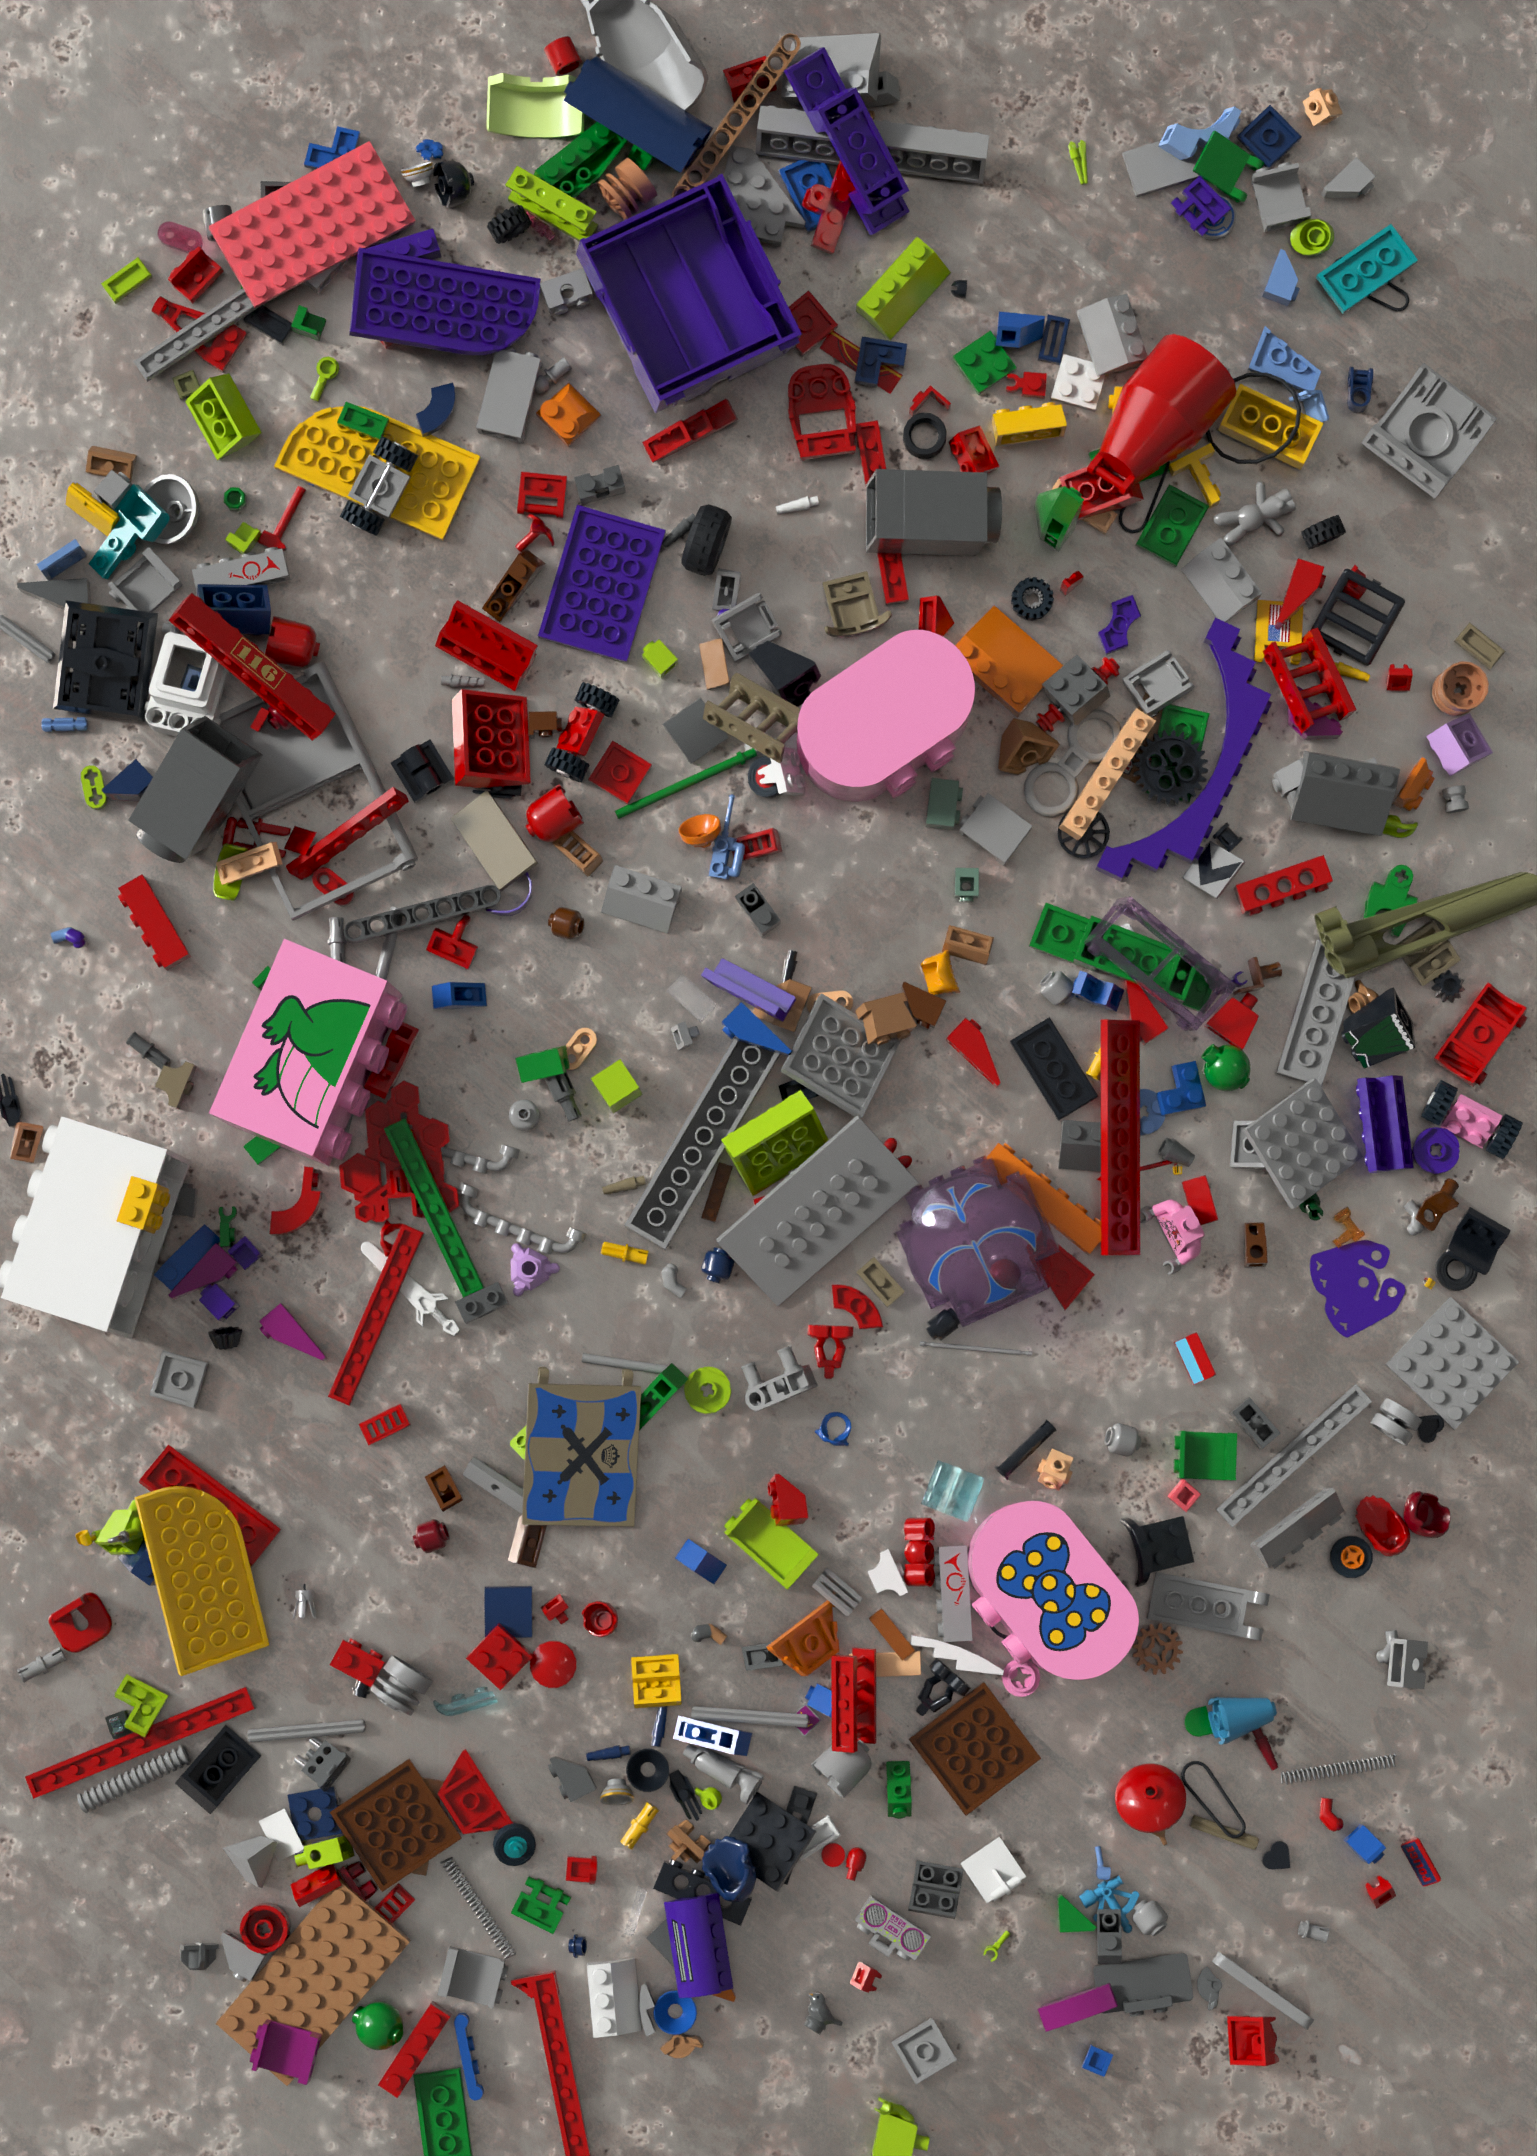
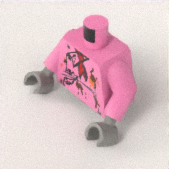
M1170 1199L1153 1205V1208L1145 1206L1140 1209V1213L1146 1216L1140 1223H1146L1154 1215L1157 1216L1156 1218L1177 1258L1163 1263V1267L1169 1264L1172 1267L1171 1272L1167 1274L1170 1275L1180 1271L1181 1264H1187L1200 1254L1201 1240L1205 1234L1198 1218L1189 1205L1182 1206L1177 1201Z

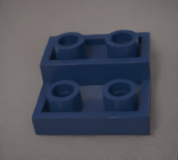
M532 1586L485 1587V1637L500 1623L515 1638H532Z

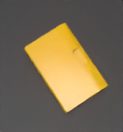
M73 482L67 489L65 505L108 537L119 521L118 513L105 503H100L91 496L92 493L80 484Z

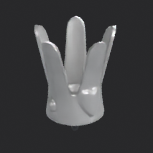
M303 1584V1590L295 1591L297 1601L292 1619L295 1618L298 1603V1615L301 1620L305 1618L307 1601L311 1614L316 1619L317 1616L313 1602L314 1590H306V1584Z

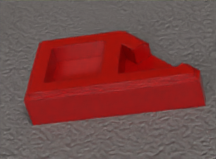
M1076 571L1069 578H1065L1062 581L1060 591L1065 596L1083 581L1084 576L1081 572Z

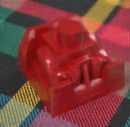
M1227 2016L1230 2065L1268 2066L1279 2062V2057L1275 2054L1277 2035L1270 2023L1275 2021L1276 2017Z

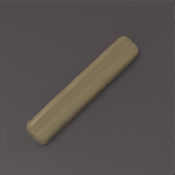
M1196 1815L1192 1817L1190 1826L1194 1829L1253 1850L1257 1848L1259 1843L1257 1837L1244 1833L1239 1838L1228 1837L1216 1822ZM1224 1826L1225 1829L1232 1835H1237L1241 1832L1233 1828Z

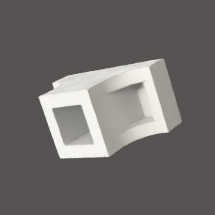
M889 1549L880 1552L879 1564L874 1569L867 1571L876 1592L879 1593L891 1589L897 1592L899 1596L908 1593L901 1578L904 1576V1571L900 1562L895 1564Z

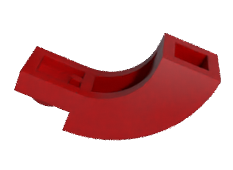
M402 1022L397 1031L392 1029L385 1047L389 1048L385 1065L379 1074L371 1073L364 1089L383 1099L386 1098L390 1089L394 1087L409 1057L419 1029Z
M304 1166L302 1192L297 1203L284 1211H271L270 1235L280 1236L293 1233L304 1227L315 1216L323 1193L321 1191H314V1187H318L319 1173H315L316 1169L314 1167Z

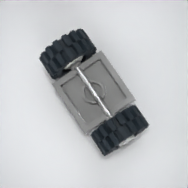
M381 436L373 453L387 460V462L385 463L369 454L348 494L349 497L359 501L364 506L362 507L348 500L340 515L341 518L375 536L378 535L385 519L372 512V510L390 518L411 476L396 469L395 465L411 472L418 458L417 454L406 447Z

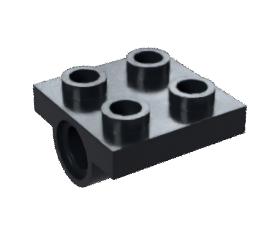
M431 739L421 745L417 744L409 748L399 758L391 762L392 767L414 803L455 780Z

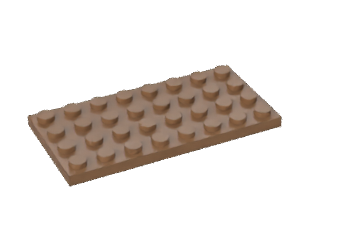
M340 1879L342 1885L326 1893L215 2024L250 2054L253 2048L257 2049L259 2040L255 2039L258 2026H263L267 2019L321 2033L320 2048L411 1940ZM270 2071L286 2086L295 2078Z

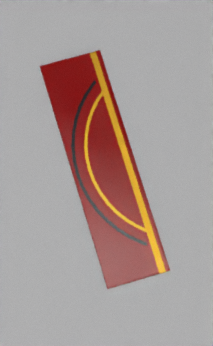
M833 331L826 337L819 349L856 372L860 347ZM881 365L877 386L891 394L903 375L889 366Z

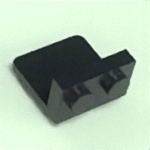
M1469 1207L1458 1222L1446 1253L1475 1271L1487 1275L1498 1249L1507 1239L1511 1230Z

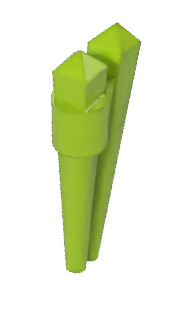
M1080 140L1078 148H1076V144L1070 141L1068 145L1071 160H1073L1081 185L1087 184L1086 142Z

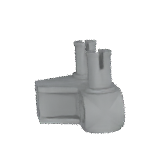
M791 1345L777 1351L785 1371L784 1374L766 1382L761 1380L755 1361L741 1367L749 1384L745 1394V1401L748 1407L755 1412L818 1386L810 1365H798Z

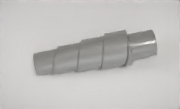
M451 674V676L441 677V685H450V687L455 688L483 687L484 678Z

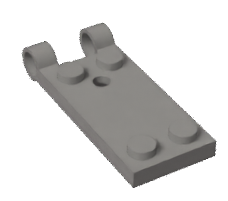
M1156 1572L1147 1619L1261 1641L1263 1629L1243 1625L1247 1602L1268 1606L1270 1594ZM1220 1604L1226 1607V1611L1222 1614L1217 1611V1606Z

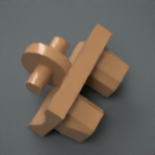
M684 1820L678 1826L675 1825L666 1834L673 1840L669 1845L675 1852L671 1859L675 1861L680 1857L684 1862H687L691 1857L698 1863L702 1860L704 1852L708 1849L711 1842L703 1835L695 1842L689 1838L688 1835L695 1828L688 1820Z

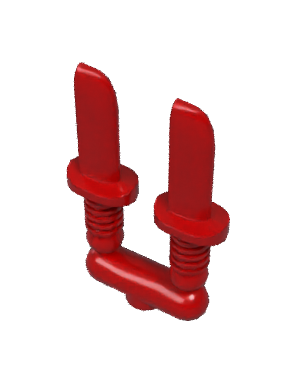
M229 817L224 829L222 846L227 843L245 847L248 851L257 848L255 841L253 845L240 842L233 843L236 826L245 829L249 828L245 820L240 819L237 822L235 817ZM261 818L258 819V822L253 821L259 836L261 832L280 836L290 834L291 828L263 823ZM279 849L281 858L285 857L286 850Z

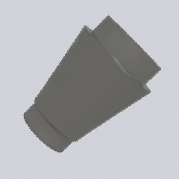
M1166 1138L1158 1152L1162 1159L1187 1167L1192 1164L1195 1158L1193 1153L1174 1138Z

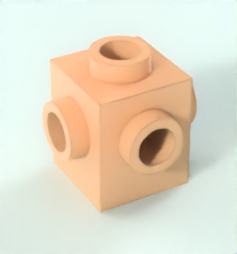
M1317 88L1309 93L1310 97L1302 101L1305 106V112L1313 126L1327 125L1343 114L1338 104V98L1332 89L1322 90V88Z
M1052 1448L1046 1460L1042 1458L1038 1466L1037 1472L1040 1473L1038 1482L1049 1489L1059 1491L1063 1483L1068 1484L1073 1471H1070L1069 1468L1073 1457Z

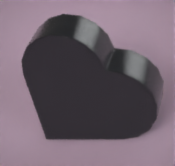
M1439 1415L1420 1416L1419 1418L1422 1420V1423L1417 1429L1418 1438L1424 1443L1433 1442L1437 1433L1443 1430L1444 1420Z
M1282 1841L1272 1843L1270 1851H1266L1262 1856V1864L1272 1870L1290 1868L1287 1844Z

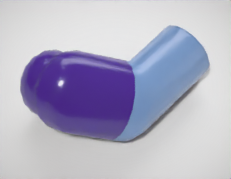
M72 927L51 933L54 944L68 940L73 943L75 948H81L85 945L83 933Z

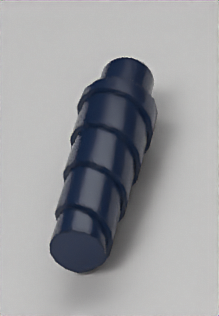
M668 1706L658 1708L651 1734L653 1736L652 1746L661 1747L662 1738H665Z
M616 1745L586 1753L587 1761L621 1759L622 1756L631 1755L629 1745L622 1747Z

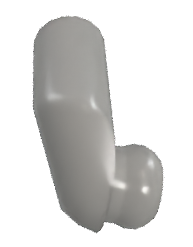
M1411 1200L1403 1207L1411 1216V1224L1407 1226V1231L1415 1236L1424 1230V1226L1415 1219L1420 1208Z
M668 1264L662 1270L663 1285L676 1296L682 1298L687 1288L677 1282V1266Z
M1397 1630L1385 1631L1387 1646L1384 1650L1378 1651L1376 1655L1380 1663H1389L1391 1638L1398 1639Z

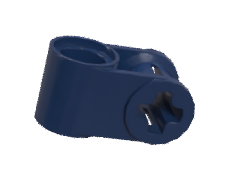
M1349 367L1347 405L1354 413H1362L1368 407L1371 399L1373 368L1358 370L1354 369V367ZM1354 397H1362L1365 403H1356Z

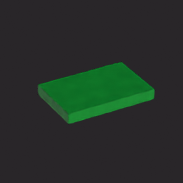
M1169 484L1139 537L1136 546L1176 567L1205 516L1209 505Z

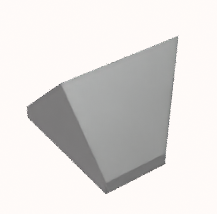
M258 1836L224 1847L223 1850L244 1879L257 1887L263 1888L277 1842L265 1836Z

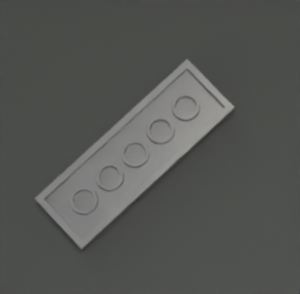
M1317 940L1276 1073L1306 1083L1316 1078L1322 1087L1355 976L1346 978L1344 975L1336 972L1326 959L1325 948L1321 940Z

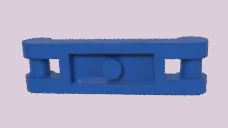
M461 2012L455 2017L454 2026L468 2094L472 2100L476 2101L481 2099L484 2088L478 2083L476 2076L480 2074L478 2060H473L472 2051L475 2050L473 2036H468L467 2032L470 2018L467 2013Z

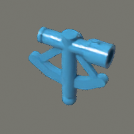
M1119 1875L1108 1882H1100L1097 1885L1098 1888L1093 1891L1087 1889L1084 1891L1085 1893L1079 1896L1085 1908L1098 1901V1909H1103L1104 1901L1106 1900L1111 1909H1121V1927H1123L1125 1933L1132 1931V1926L1129 1924L1126 1914L1134 1908L1139 1893L1133 1891L1131 1894L1116 1890L1115 1888L1124 1884ZM1113 1894L1129 1898L1127 1904L1121 1908ZM1094 1914V1915H1093V1920L1096 1921V1922H1097V1914Z

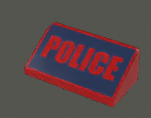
M1413 1837L1401 1844V1849L1422 1886H1428L1441 1881L1438 1871L1419 1838Z

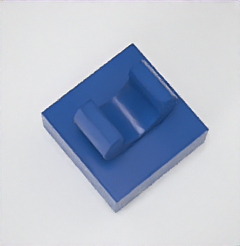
M1090 2045L1082 2068L1105 2077L1113 2054Z

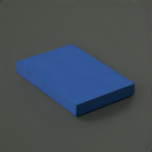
M799 160L779 169V174L796 210L805 221L804 227L808 233L817 228L821 214H815L803 207L802 202L806 190L812 188L815 184L830 188L833 177L826 163Z

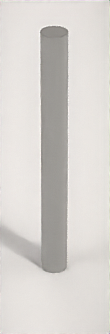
M583 1353L582 1356L583 1363L660 1374L668 1367L667 1365Z

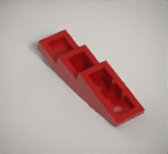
M725 398L707 410L702 409L685 420H679L642 443L651 461L654 463L710 436L737 421L738 418L729 400Z

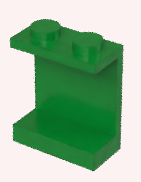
M1179 1431V1435L1174 1436V1450H1178V1459L1173 1461V1473H1177V1478L1236 1481L1237 1433Z

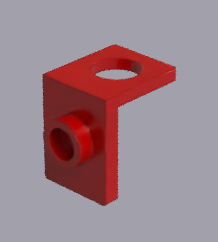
M930 385L924 393L920 391L913 398L912 402L914 404L910 407L909 414L913 416L930 397L947 411L950 409L951 403Z

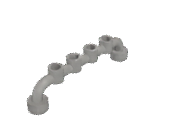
M400 1114L401 1120L404 1118L407 1120V1116ZM502 1144L500 1154L504 1156L498 1162L444 1146L441 1148L442 1156L451 1158V1164L464 1167V1164L468 1163L474 1165V1171L486 1174L487 1169L500 1171L508 1167L512 1158H518L520 1149Z
M461 1182L458 1192L462 1193L460 1199L461 1208L467 1215L474 1218L473 1223L484 1228H486L487 1224L495 1226L494 1232L508 1237L509 1233L517 1235L516 1241L528 1246L530 1242H534L539 1245L538 1250L550 1255L552 1250L559 1253L570 1252L575 1249L578 1242L583 1243L586 1233L569 1227L566 1236L570 1240L565 1244H561L473 1208L469 1202L470 1197L475 1198L479 1189Z

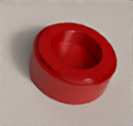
M829 1843L822 1849L821 1857L827 1866L837 1867L843 1863L845 1851L838 1843Z

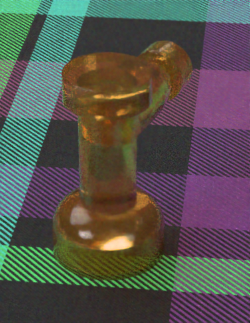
M1348 1206L1333 1216L1337 1223H1343L1348 1229L1338 1239L1333 1240L1338 1248L1350 1239L1356 1242L1365 1235V1232L1363 1230L1360 1231L1350 1218L1351 1210Z

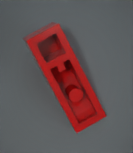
M1297 559L1275 629H1280L1315 595L1318 588L1322 589L1326 575L1322 574L1324 566Z
M1124 979L1129 1020L1140 1021V1042L1144 1046L1167 1031L1168 1026L1140 985Z
M965 1018L946 1038V1041L997 1088L1001 1082L984 1036L980 1032L982 1028L973 1019L969 1021Z

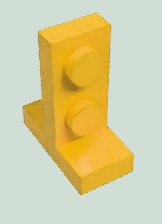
M1211 443L1169 465L1172 477L1189 469L1210 509L1219 504V497L1221 496L1217 485H1212L1209 479L1210 472L1207 466L1200 463L1213 456L1215 450Z

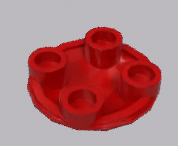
M548 1641L539 1645L533 1651V1657L530 1660V1671L533 1678L540 1685L548 1688H559L566 1685L573 1678L576 1671V1658L573 1651L566 1644L559 1641Z

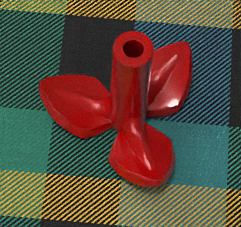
M528 514L527 518L533 520L530 532L515 547L522 552L540 534H545L550 540L551 545L554 546V537L551 530L538 516Z

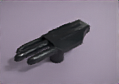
M522 785L485 787L481 789H491L489 792L495 798L511 799L521 796ZM473 790L472 792L475 794H482L485 791Z
M1 1074L5 1096L3 1097L0 1084V1112L8 1126L12 1127L20 1122L22 1112L18 1096L15 1094L12 1078L8 1077L12 1094L10 1095L6 1076Z
M678 1769L669 1774V1787L676 1801L682 1806L687 1818L692 1819L684 1803L685 1801L695 1820L698 1821L699 1817L690 1801L692 1798L699 1814H702L701 1807L695 1797V1791L688 1777L684 1776Z

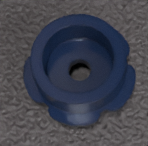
M575 1934L568 1943L569 1953H573L574 1958L585 1956L587 1950L586 1938L578 1936V1934Z

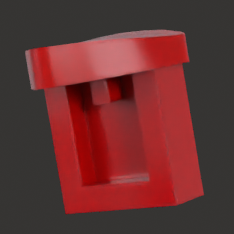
M568 1856L566 1881L588 1882L589 1885H595L598 1871L597 1856H592L591 1858Z

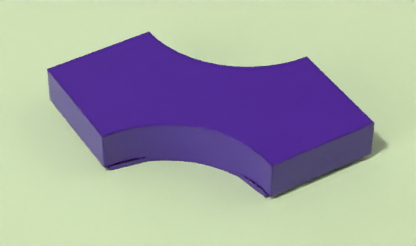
M1133 595L1111 603L1112 619L1106 628L1098 632L1106 655L1128 647V628L1135 620L1141 617Z

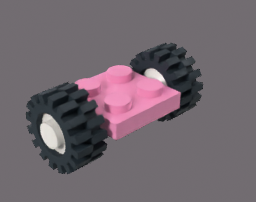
M1440 1080L1431 1094L1421 1117L1436 1125H1439L1442 1121L1440 1127L1451 1131L1453 1134L1480 1148H1483L1491 1136L1486 1151L1503 1160L1512 1148L1523 1122L1508 1114L1502 1117L1497 1112L1460 1094L1454 1105L1451 1104L1458 1088Z

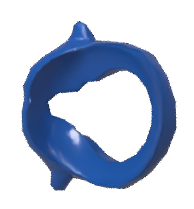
M831 1412L825 1415L820 1429L815 1430V1433L824 1442H830L834 1446H849L847 1438L851 1431V1422L843 1413ZM838 1416L844 1419L846 1429L832 1441L827 1434V1422L830 1418Z

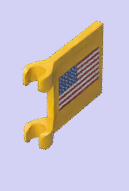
M1257 600L1253 659L1255 662L1263 661L1265 646H1269L1272 642L1276 641L1278 647L1285 648L1302 643L1304 606L1280 629H1275L1283 601ZM1302 653L1292 655L1290 663L1292 665H1299Z

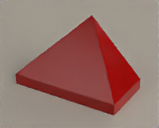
M936 595L920 598L919 630L930 631L943 637L952 627L954 621L941 597Z

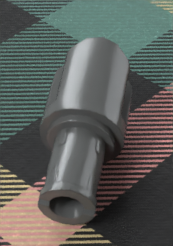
M567 1072L544 1078L554 1101L561 1104L568 1122L581 1117L582 1115L573 1098L576 1092Z

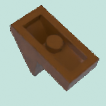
M445 1465L425 1476L443 1512L463 1501V1495L457 1488Z

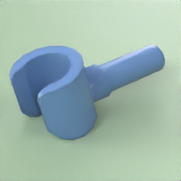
M1101 1846L1095 1847L1097 1857L1096 1875L1101 1880H1109L1111 1867L1103 1866Z

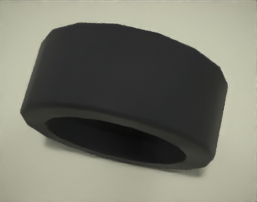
M919 413L907 421L903 430V443L911 455L920 459H929L942 451L946 443L947 430L943 421L938 416L932 413ZM929 423L937 429L938 440L933 447L921 449L913 443L911 432L917 424Z

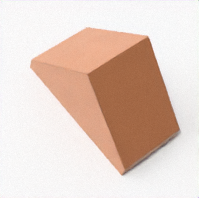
M24 1122L16 1123L10 1159L34 1163L43 1126Z

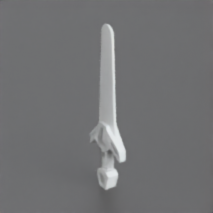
M371 1242L362 1243V1253L382 1272L388 1257ZM407 1274L400 1292L416 1308V1321L423 1327L424 1314H430L443 1326V1331L455 1336L460 1331L455 1320H449L437 1308V1301L449 1299L443 1293L430 1294Z

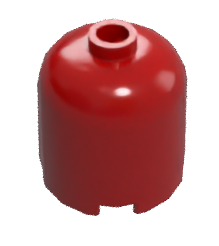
M273 616L265 654L273 658L277 664L297 668L307 666L311 662L312 657H317L320 643L316 642L315 630L307 624Z
M560 784L531 803L526 810L528 824L525 825L526 829L532 837L537 835L544 842L556 841L584 824L579 810L572 800H567L564 794L566 791Z

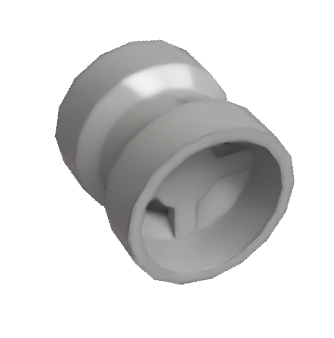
M1464 785L1442 790L1443 797L1447 801L1445 805L1446 813L1461 812L1469 809L1468 801L1464 800V795L1466 794Z

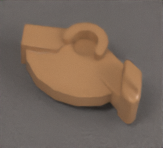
M682 2033L673 2035L660 2049L665 2055L667 2054L670 2057L684 2058L690 2055L695 2047L703 2048L704 2042L700 2036H688Z

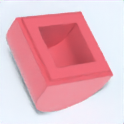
M1182 1478L1167 1497L1179 1508L1187 1512L1200 1497L1201 1493Z

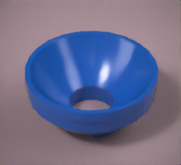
M677 1990L666 1992L655 2003L653 2011L654 2020L657 2026L668 2034L678 2035L685 2033L693 2026L696 2020L697 2009L695 2002L692 1998H679ZM673 2004H678L682 2007L683 2013L678 2018H672L668 2013L669 2007Z

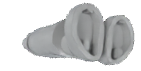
M689 1744L683 1752V1755L691 1759L690 1763L695 1764L697 1769L718 1780L727 1788L731 1789L737 1783L741 1787L740 1800L745 1804L749 1802L751 1797H754L763 1782L764 1775L760 1772L747 1769L744 1765L736 1763L705 1747L700 1746L696 1748Z

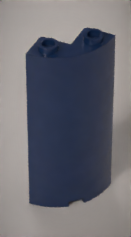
M597 56L592 60L587 59L584 62L581 73L575 82L570 81L564 91L567 95L563 101L680 173L687 170L697 150L703 148L713 130V127Z

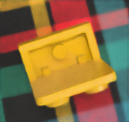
M131 1176L116 1221L155 1234L163 1222V1217L161 1216L163 1209L168 1206L170 1201L169 1189Z

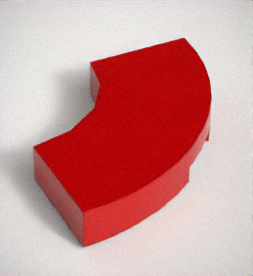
M832 1285L834 1308L843 1309L851 1313L857 1320L859 1330L883 1327L877 1307L865 1294L850 1286Z

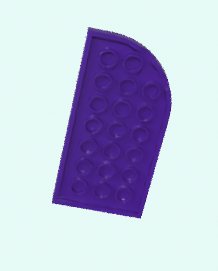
M359 248L349 336L474 356L496 353L517 342L530 327L538 308L541 279Z

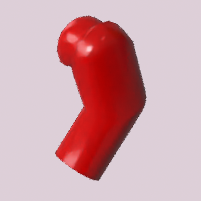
M1321 1798L1319 1815L1321 1822L1333 1832L1341 1830L1344 1823L1341 1818H1337L1332 1812L1333 1799Z

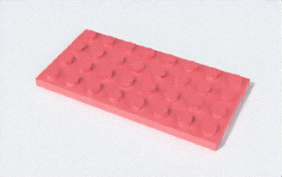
M368 141L209 226V230L254 308H257L339 262H343L358 254L359 248L367 249L414 224L416 220L371 142Z

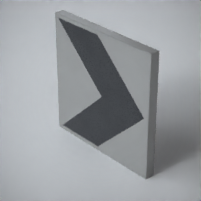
M1209 841L1202 850L1199 859L1193 862L1182 878L1218 899L1245 864V861Z

